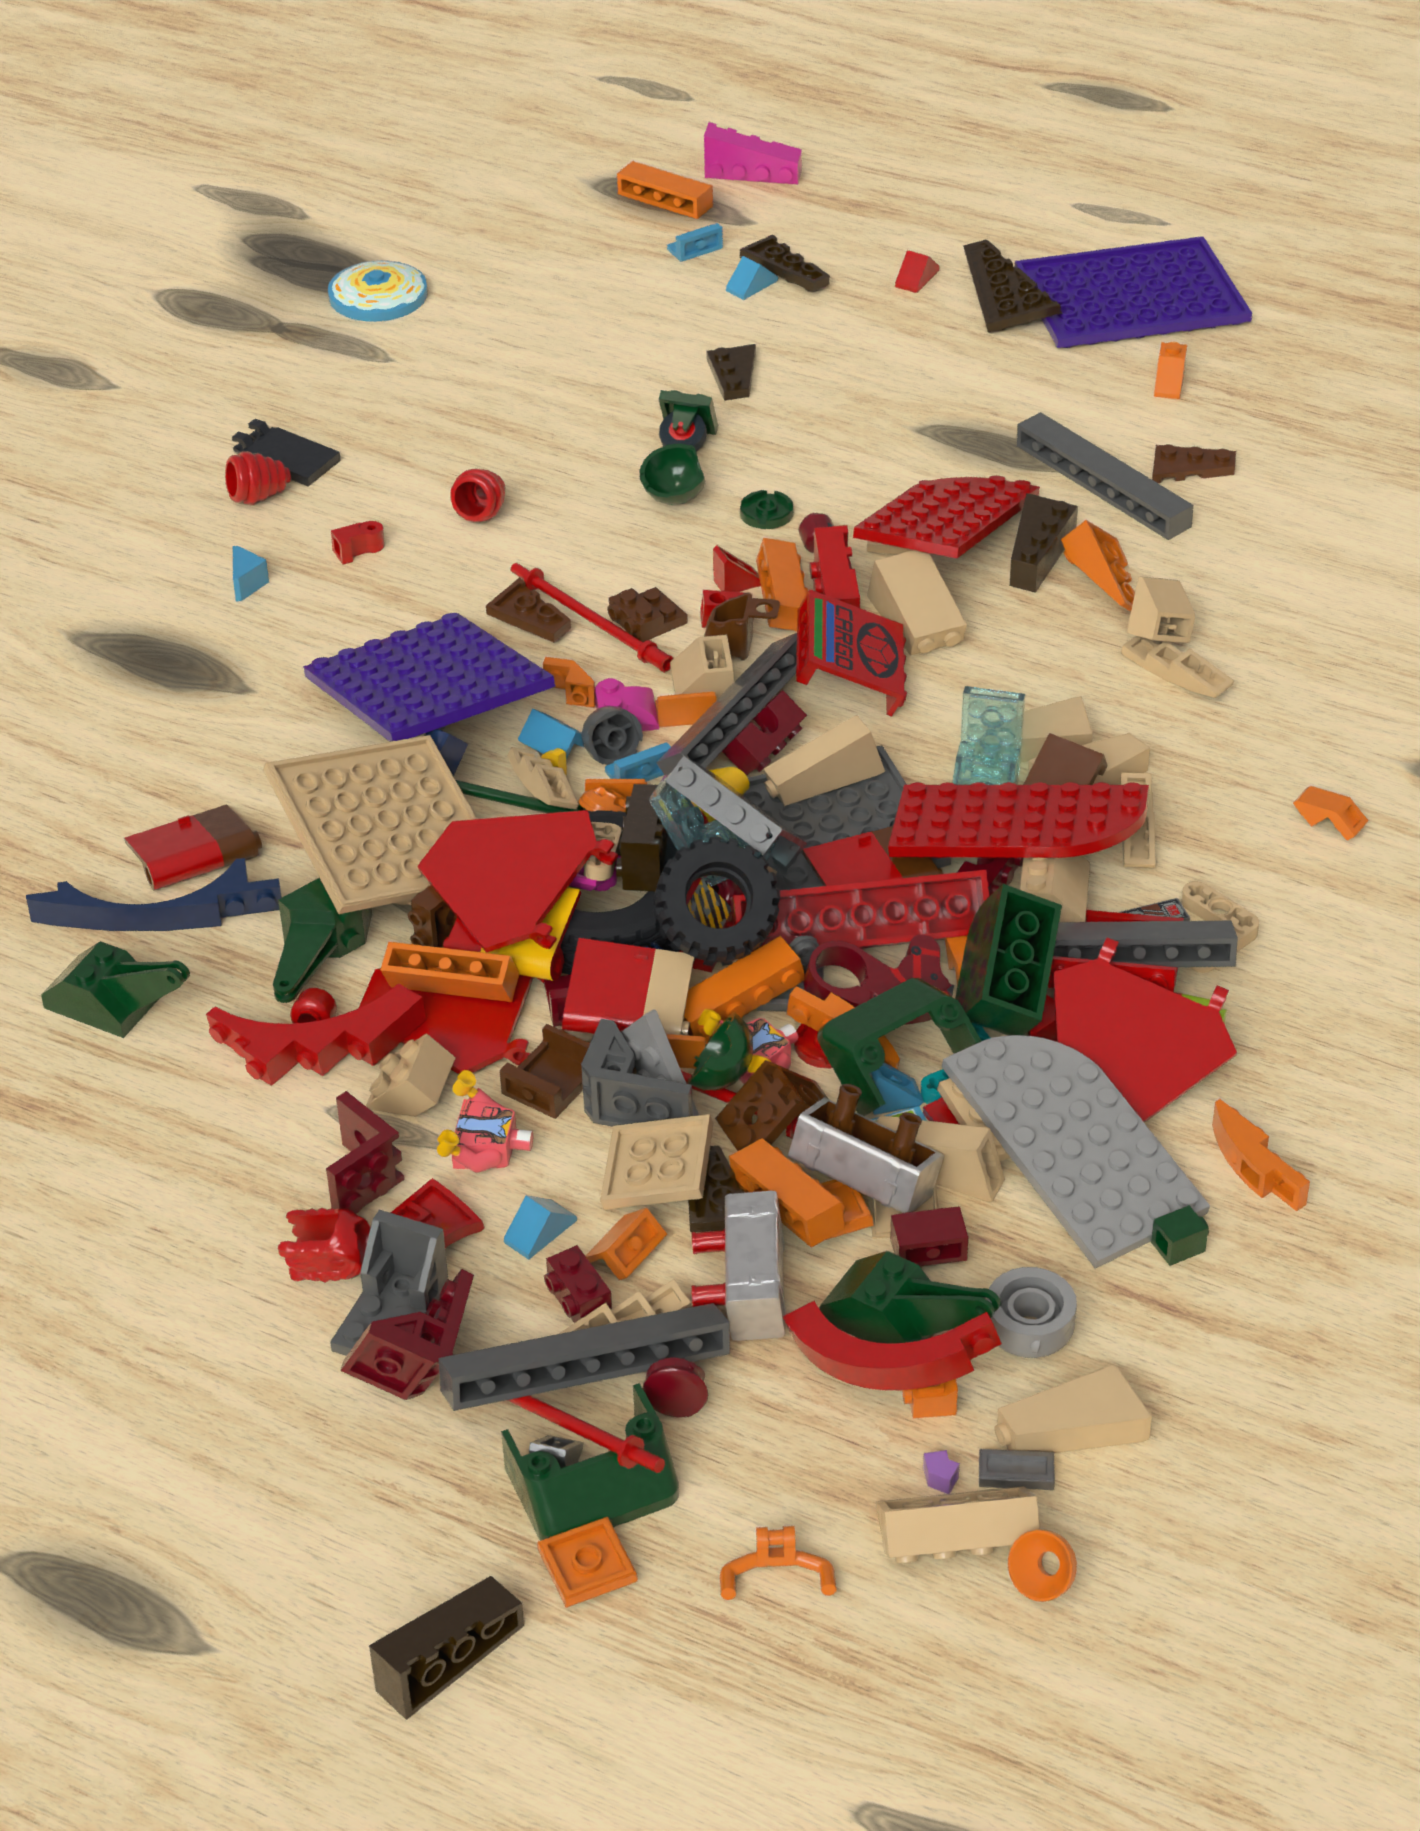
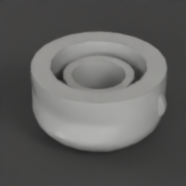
M1021 1267L1001 1274L989 1287L1001 1300V1306L995 1311L991 1320L1002 1343L999 1347L1006 1352L1024 1358L1049 1356L1062 1349L1073 1335L1077 1310L1076 1295L1070 1284L1058 1274L1037 1267ZM1025 1316H1028V1317H1036V1318H1038V1319H1026V1318H1023V1317H1025Z

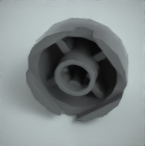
M608 705L596 709L587 717L581 736L583 746L588 754L597 762L609 765L616 760L636 754V747L639 740L642 742L643 733L641 724L636 716L621 707Z

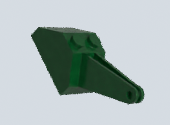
M320 877L278 900L284 947L273 981L275 999L281 1003L293 1001L327 958H341L366 944L372 918V908L338 914Z
M100 941L79 954L41 994L44 1009L124 1038L161 997L182 986L190 977V971L185 964L177 960L137 962L126 950Z
M885 1251L856 1260L821 1303L819 1309L830 1323L856 1338L876 1343L899 1344L931 1338L935 1333L954 1329L986 1312L992 1318L995 1311L1001 1306V1300L990 1289L933 1282L919 1265L894 1253Z

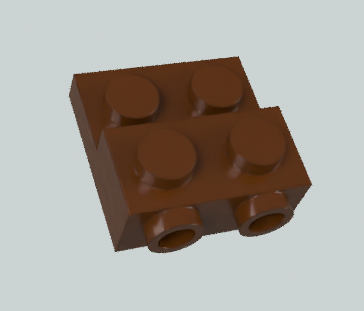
M656 587L640 594L633 588L609 597L607 611L610 618L622 626L626 632L642 642L688 623L687 613Z
M430 885L411 900L412 910L408 913V919L414 926V934L410 937V940L414 945L443 948L444 940L450 935L457 916Z

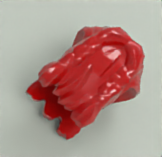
M311 1208L306 1211L300 1209L287 1212L286 1218L289 1223L294 1224L292 1233L297 1237L296 1242H280L278 1251L280 1256L286 1258V1264L291 1267L288 1269L292 1280H311L326 1283L330 1280L352 1279L360 1275L370 1233V1225L365 1218L347 1208H330L328 1210L325 1208L318 1210Z

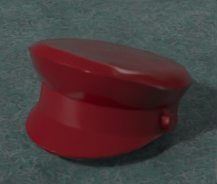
M666 1358L653 1363L647 1370L643 1390L653 1409L661 1414L677 1418L690 1417L699 1412L708 1400V1390L704 1383L705 1372L694 1362L683 1358Z

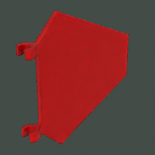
M588 810L452 821L417 867L486 953L529 938L534 940L539 946L551 949L557 938L549 935L553 930L552 926L542 923V921L591 855L604 864L612 865L617 859L618 853L611 851L614 847L612 841L607 839L596 840Z
M1107 937L1097 959L1053 973L1057 1042L1073 1048L1096 1063L1145 1123L1237 1055L1235 1046L1219 1013L1226 1001L1229 990L1217 985L1208 1006L1192 1001L1110 965L1116 954L1119 942Z
M381 968L374 970L359 1008L376 1000L392 989L380 971ZM519 975L512 1002L411 990L423 998L427 1019L401 1043L406 1044L410 1040L416 1041L427 1033L455 1057L451 1070L457 1074H460L463 1070L473 1073L502 1058H507L512 1063L520 1065L530 1055V1053L526 1052L529 1042L525 1039H515L510 1043V1040L535 977Z

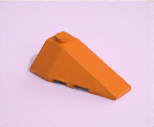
M1085 520L1061 539L1065 548L1064 555L1071 564H1075L1120 606L1131 612L1135 590L1128 584L1132 581V577L1124 569L1128 565L1125 554L1117 538Z

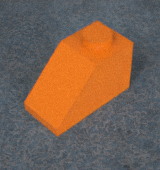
M1161 342L1154 397L1180 399L1185 373L1187 345L1177 342Z

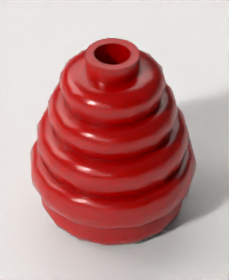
M240 452L238 455H231L226 461V488L229 497L235 503L242 502L245 505H252L257 501H264L267 497L274 496L276 492H282L286 484L290 483L291 475L289 468L285 467L280 460L274 461L271 457H264L260 453Z
M481 468L465 470L456 478L451 488L450 500L452 507L465 520L473 522L490 520L498 514L504 502L506 488L504 481L499 475L490 470Z

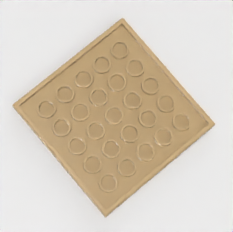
M430 735L265 763L263 769L338 914L412 900L418 893H421L430 886V883L421 874L417 866L452 821L477 819Z

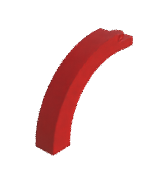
M815 1300L782 1316L794 1341L809 1361L823 1372L838 1380L868 1389H920L957 1379L975 1371L970 1360L1002 1344L987 1312L943 1334L920 1341L899 1344L870 1342L848 1335L828 1321L818 1308Z

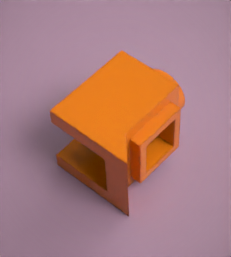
M956 1379L925 1388L902 1390L904 1404L911 1405L913 1418L952 1416L957 1413L958 1387Z

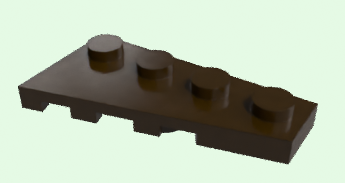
M773 234L740 249V258L744 256L762 265L773 274L786 279L787 282L803 287L806 291L816 292L829 285V274L812 262L805 263L804 257L801 254L791 253L790 246L785 243H777V237Z

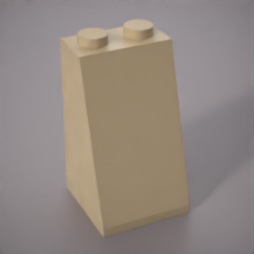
M912 550L874 560L867 596L882 617L903 624V637L906 638L904 648L910 656L919 653L925 654L945 646H955L963 641L967 624L930 553Z

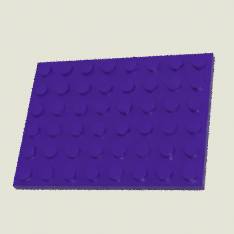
M1204 236L1015 261L1016 269L1020 268L1037 283L1039 290L1047 292L1050 295V299L1053 302L1057 301L1061 306L1062 313L1042 318L1057 348H1070L1082 344L1093 345L1097 342L1119 341L1134 337L1143 338L1156 334L1166 335L1178 331L1188 332L1194 329L1216 328L1222 325H1239L1244 322H1251L1252 320L1250 308Z
M458 613L445 614L441 617L442 619L434 622H421L414 629L395 631L390 634V637L382 640L372 639L365 642L364 646L355 649L346 648L340 650L338 655L329 658H316L312 661V664L303 666L306 678L389 742L413 738L556 687L553 675Z

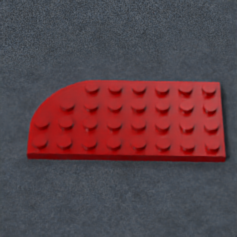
M920 782L904 785L888 845L889 857L1066 858L1095 853L1125 841L1142 827L1147 816L1149 785H1140L1135 782L1124 785H1109L1104 782L1093 785H1078L1073 782L1062 785H1047L1042 782L1032 785H1017L1012 782L1001 785H986L981 782L970 785H956L951 782L940 785H925Z

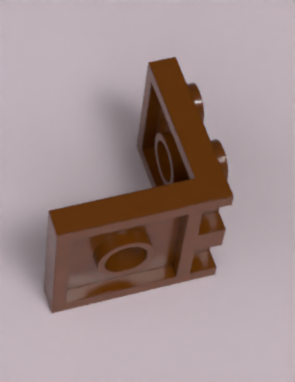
M765 1060L715 1119L737 1151L761 1138L772 1145L796 1116L799 1117L802 1112L823 1098L828 1099V1097L816 1081ZM757 1111L758 1119L752 1125V1117L754 1113Z

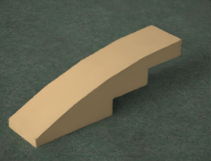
M1135 636L1125 643L1121 650V654L1143 669L1167 682L1195 693L1216 698L1234 684L1233 679L1192 649L1182 653L1167 641L1158 645L1150 639Z
M511 747L507 758L515 774L527 790L537 799L548 805L577 809L578 803L562 768L553 767L551 761L542 759L537 751Z
M1121 773L1120 785L1130 782L1149 785L1146 820L1135 834L1122 842L1124 867L1155 868V813L1153 812L1151 773Z
M673 1279L647 1297H644L641 1291H639L611 1310L605 1303L559 1334L691 1308L693 1306L676 1280Z

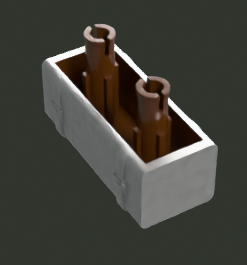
M850 1084L840 1086L837 1103L823 1098L800 1114L789 1150V1158L804 1164L806 1168L812 1171L816 1170L881 1202L882 1205L888 1208L892 1207L902 1213L913 1212L932 1196L944 1154L915 1141L922 1123V1119L919 1116L908 1112L902 1113L899 1117L897 1131L885 1127L856 1113L862 1091L860 1088Z

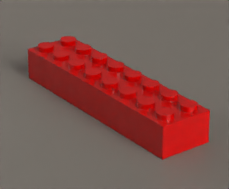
M986 870L781 890L777 919L760 947L779 936L788 945L797 937L812 936L817 940L819 946L830 941H843L851 943L860 949L910 944L911 939L916 935H926L932 937L935 941L945 940V938L968 936L975 914L982 903L989 897ZM744 894L733 895L730 898L733 926L745 914L747 902Z

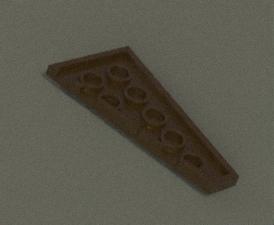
M986 239L963 245L988 333L1002 331L1011 326L1024 325L1030 321L1062 313L1060 304L1057 301L1053 302L1047 292L1039 290L1037 283L1020 268L1016 269L1013 266V262L1009 258L1005 259L1001 255V251L989 240Z

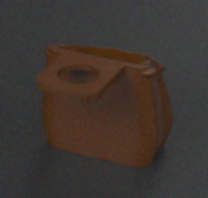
M745 593L728 599L712 610L706 624L704 637L727 635L731 656L738 657L741 661L748 658L753 636V618H777L780 602L774 599L752 598L751 593ZM760 605H769L773 608L772 611L767 613H761L756 610Z

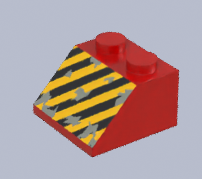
M703 878L696 879L686 896V904L690 913L696 920L708 927L718 929L732 927L731 906ZM696 958L692 968L712 973L717 962L713 966L703 965L704 960Z

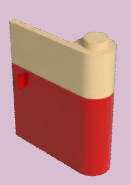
M578 938L564 1007L562 1030L595 1034L600 1020L607 1019L614 1021L620 1032H622L654 1009L657 1011L666 1034L688 1035L690 1022L684 1021V1014L694 957L682 952Z

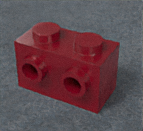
M960 1206L891 1215L890 1240L894 1254L920 1267L967 1261L969 1237Z
M578 1245L546 1258L547 1274L544 1275L545 1284L549 1292L554 1294L560 1302L567 1317L571 1318L574 1323L605 1303L610 1310L612 1309L611 1290Z

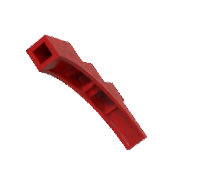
M399 983L384 995L356 1010L312 1022L292 1024L259 1022L230 1014L216 1006L206 1013L211 1037L217 1043H224L231 1047L240 1057L245 1058V1068L251 1077L256 1080L261 1079L271 1086L298 1063L303 1068L311 1069L324 1076L349 1053L355 1059H362L368 1064L375 1066L427 1019L423 998Z

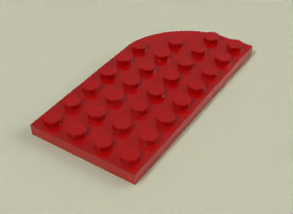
M993 475L989 478L952 477L930 481L922 480L919 481V484L909 488L856 525L853 531V538L957 559L1021 511L1024 506L1026 493L1039 496L1040 487L1031 485L1029 481L1025 480L1007 481L1005 477Z

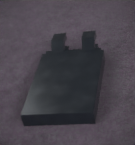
M258 419L248 423L250 429H255L251 434L238 431L232 436V441L239 442L233 447V452L239 454L240 452L249 451L252 454L260 453L264 457H271L274 461L280 460L285 467L289 468L290 480L308 487L341 461L339 451L279 427L269 428L265 421Z

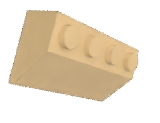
M1082 855L1066 858H1024L1020 890L1062 905L1059 922H1086L1090 862Z
M1024 1486L876 1502L884 1552L889 1558H895L896 1563L918 1561V1555L933 1554L934 1559H948L956 1556L955 1551L970 1550L971 1555H985L993 1553V1547L1008 1546L1010 1551L1014 1542L1021 1535L1040 1529L1037 1496Z

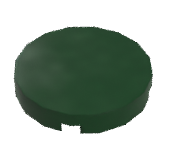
M759 490L748 494L741 501L740 518L744 523L754 528L775 529L784 526L793 517V501L787 495L778 491H774V494H767V490Z

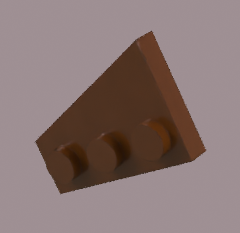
M1171 444L1156 445L1152 480L1161 483V478L1174 477L1175 481H1184L1185 477L1189 475H1198L1201 478L1234 475L1236 451L1204 449L1197 446L1179 447Z
M520 577L486 605V615L553 643L571 629V619L553 604L545 603L541 600L540 594L535 589L529 590L526 587L525 581Z

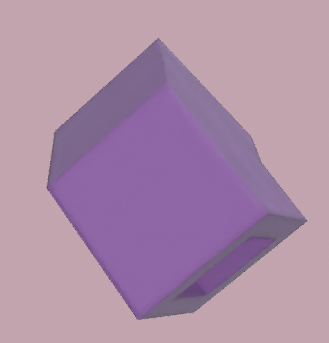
M947 1450L924 1453L923 1470L928 1487L950 1494L959 1479L960 1463L950 1460Z

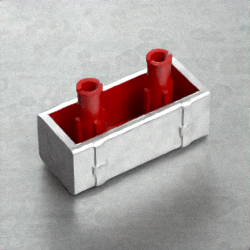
M761 1191L728 1194L725 1196V1229L722 1231L692 1232L694 1255L725 1252V1282L714 1285H692L693 1307L714 1303L715 1306L725 1305L731 1338L734 1341L781 1338L785 1335V1322L782 1316L786 1315L783 1281L784 1237L777 1192Z

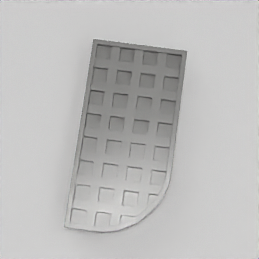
M1007 1035L984 1040L943 1059L941 1066L962 1092L985 1125L990 1128L1001 1146L1095 1269L1151 1242L1153 1220L1188 1205L1191 1206L1198 1216L1208 1213L1210 1208L1208 1202L1102 1069L1082 1053L1059 1042L1045 1038Z

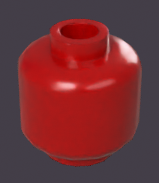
M317 987L308 988L301 992L291 1007L292 1023H305L335 1017L337 1011L336 1001L324 989Z

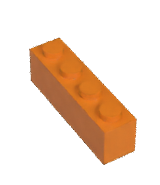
M632 161L617 173L618 195L695 219H699L713 207L712 185Z
M763 538L756 558L763 599H774L780 602L778 617L767 619L768 625L773 628L797 631V610L808 593V589L804 587V571H801L800 568L801 556L797 554L794 542ZM765 605L766 613L772 611L773 608L771 606Z
M779 936L748 956L739 959L688 990L684 1021L690 1022L689 1036H712L707 1035L703 1030L704 1026L699 1025L697 1022L704 1009L715 1011L723 1021L733 1012H736L742 1018L778 995L797 986L804 981L805 977L801 959L785 940Z
M388 942L380 969L391 988L399 983L409 990L512 1002L520 974L511 956Z
M761 1138L729 1156L730 1167L734 1172V1178L740 1189H743L745 1193L777 1192L782 1224L811 1248L845 1229L843 1217L845 1207L841 1199L824 1189L817 1179H812L803 1172L799 1164L792 1163L787 1159L779 1148L771 1146Z

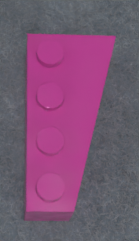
M708 122L704 134L705 178L798 185L802 172V149L775 141L770 143L761 140L759 136L752 134L751 136L737 133L735 129L728 128L726 130L716 127L717 124Z

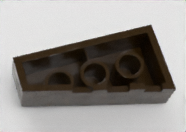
M1026 493L1011 557L1009 586L1036 593L1065 550L1061 539L1076 528L1078 506L1068 504L1065 501H1056Z
M634 784L631 796L626 797L627 816L623 817V833L620 838L619 847L621 858H617L616 876L622 877L623 890L656 891L660 875L664 869L672 811L670 785Z
M489 1576L370 1644L369 1650L376 1692L407 1720L524 1627L522 1602L496 1579Z

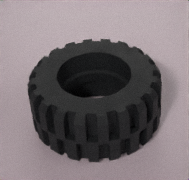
M710 837L709 842L703 843L702 839L693 841L689 848L683 846L676 852L675 857L669 859L664 866L654 894L655 921L660 923L661 928L659 932L664 939L669 938L672 942L670 947L675 952L681 950L693 956L694 962L696 958L704 960L703 965L713 966L715 962H721L722 966L730 965L735 959L744 958L751 954L753 950H757L769 935L779 912L780 890L776 889L775 886L777 883L775 873H769L767 869L769 863L764 857L758 859L754 855L756 851L749 845L745 849L737 846L739 840L729 838L728 843L721 842L720 837ZM717 875L728 878L737 884L744 893L747 902L743 918L736 925L723 929L711 928L696 920L686 904L687 891L696 879Z

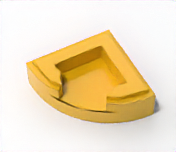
M556 748L545 752L541 756L542 759L550 760L553 767L562 768L565 775H567L566 751Z

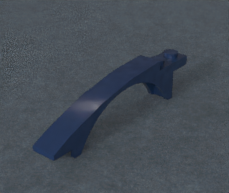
M245 858L235 859L221 876L205 887L185 896L163 902L148 904L108 902L82 893L67 881L57 882L58 891L26 895L31 922L104 931H173L222 926L221 918L279 910L278 900L282 898L279 878L248 882Z

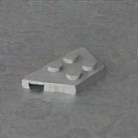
M651 1010L621 1032L634 1053L636 1075L686 1084L656 1010ZM692 1099L693 1116H698L699 1113Z

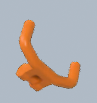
M783 1526V1529L780 1530L756 1527L757 1552L749 1553L726 1563L720 1571L721 1597L725 1600H731L736 1596L735 1576L756 1567H803L820 1573L821 1592L824 1595L831 1596L836 1592L833 1565L823 1557L795 1550L794 1526ZM770 1545H783V1547L769 1548Z

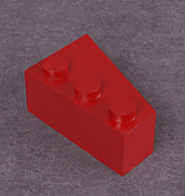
M848 525L814 528V562L809 563L810 578L813 579L814 591L860 608L855 568L852 569L849 558L852 557V549L848 547Z

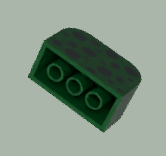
M1002 884L982 903L975 914L968 932L955 997L962 1005L971 1023L1005 1035H1025L1042 1021L1062 905Z

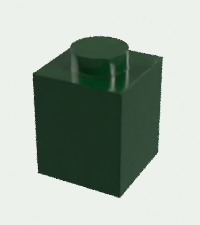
M1188 1205L1153 1220L1151 1243L1169 1266L1206 1251L1209 1227L1202 1216H1198L1191 1206Z

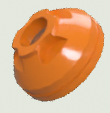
M604 786L584 792L578 800V803L583 808L591 812L596 810L626 812V799L614 790Z
M1038 1529L1026 1532L1014 1542L1008 1557V1570L1014 1586L1020 1593L1029 1599L1044 1602L1060 1597L1071 1587L1077 1572V1561L1071 1545L1064 1537L1050 1530ZM1046 1552L1054 1553L1059 1559L1060 1567L1054 1575L1047 1573L1042 1566V1558Z

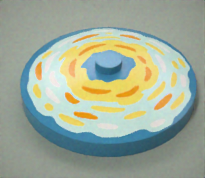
M384 260L363 262L345 268L331 279L328 285L329 302L336 312L350 319L367 322L393 320L414 312L425 302L427 298V281L418 269L405 263Z

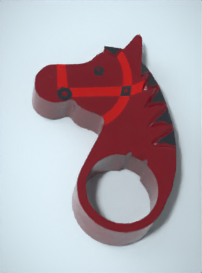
M916 935L911 939L905 958H903L897 968L887 966L851 943L843 941L826 942L812 952L803 981L804 990L825 1001L829 994L833 993L854 1007L911 978H920L951 997L954 990V985L949 983V980L941 971L939 944L932 937L926 935ZM829 965L843 967L857 977L860 986L857 985L851 988L834 987L826 983L819 976L817 969ZM927 1012L904 1025L932 1020Z

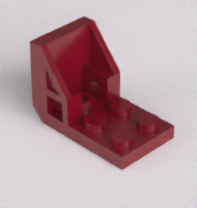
M461 1269L453 1281L447 1279L442 1287L439 1299H432L425 1314L415 1312L372 1321L343 1360L340 1371L404 1400L422 1395L439 1374V1358L451 1356L453 1353L474 1274Z

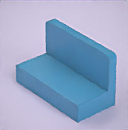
M715 223L675 236L676 242L667 244V250L680 262L723 249L722 226Z
M533 708L518 737V741L542 754L549 750L560 748L566 751V759L574 744L584 747L581 736L582 732Z
M666 742L616 760L614 763L605 766V773L610 779H645L646 782L663 776L664 773L656 762L671 746Z

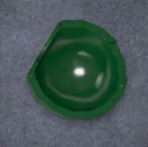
M677 443L658 448L644 459L639 469L640 481L645 491L656 501L668 505L684 504L692 500L705 486V478L695 447L692 445Z
M736 1012L731 1013L719 1026L699 1057H694L696 1062L693 1066L696 1068L691 1078L687 1080V1084L702 1090H721L735 1084L747 1072L753 1056V1037L747 1023Z

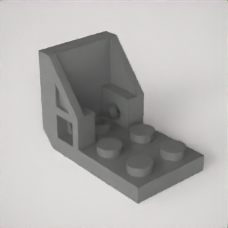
M601 1019L581 1064L584 1112L590 1120L596 1124L613 1127L616 1125L693 1116L692 1085L632 1074L635 1067L633 1051L615 1022Z
M380 1209L372 1220L360 1272L363 1292L330 1341L332 1352L347 1356L372 1321L415 1312L425 1314L432 1299H439L442 1287L448 1279L442 1228Z

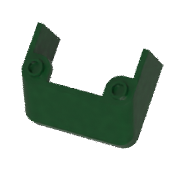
M911 978L828 1021L819 1029L818 1042L841 1084L854 1085L862 1091L856 1108L858 1114L866 1116L886 1104L870 1076V1073L879 1069L885 1060L884 1049L878 1038L928 1012L935 1025L940 1028L954 1054L982 1042L958 1000L920 978Z
M640 1383L633 1385L634 1417L626 1424V1438L635 1435L643 1439L644 1450L664 1459L665 1466L659 1473L639 1464L630 1469L623 1467L618 1463V1454L612 1451L561 1468L556 1458L548 1452L537 1451L521 1456L509 1430L501 1431L505 1470L540 1541L608 1517L612 1526L616 1527L668 1508L677 1501L679 1497V1482L663 1426Z

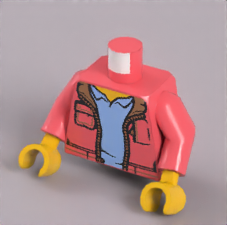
M704 1009L697 1022L699 1025L704 1026L703 1030L707 1035H712L724 1021L721 1020L720 1015L715 1011ZM763 1018L748 1022L747 1026L753 1037V1056L747 1072L739 1080L745 1084L765 1060L789 1070L791 1066V1044L798 1041V1034L795 1028L787 1024L777 1030Z
M463 1070L453 1084V1092L458 1096L468 1095L469 1099L463 1100L455 1132L446 1129L437 1138L439 1142L437 1152L441 1157H448L452 1154L453 1169H470L473 1172L479 1173L491 1168H505L509 1165L513 1149L531 1151L533 1131L517 1129L515 1112L495 1102L480 1088L475 1089L473 1086L476 1084V1077L472 1072Z

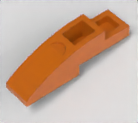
M796 986L789 994L786 1015L792 1017L798 1023L805 1024L819 1032V1029L825 1023L855 1007L833 993H830L824 1001ZM885 1035L878 1038L885 1053L884 1063L898 1070L900 1058Z
M1221 1099L1215 1101L1212 1122L1214 1135L1222 1154L1235 1173L1261 1198L1272 1192L1295 1211L1306 1206L1310 1181L1301 1172L1296 1171L1280 1159L1276 1153L1267 1149L1269 1136L1260 1127L1252 1124L1235 1108L1230 1107Z

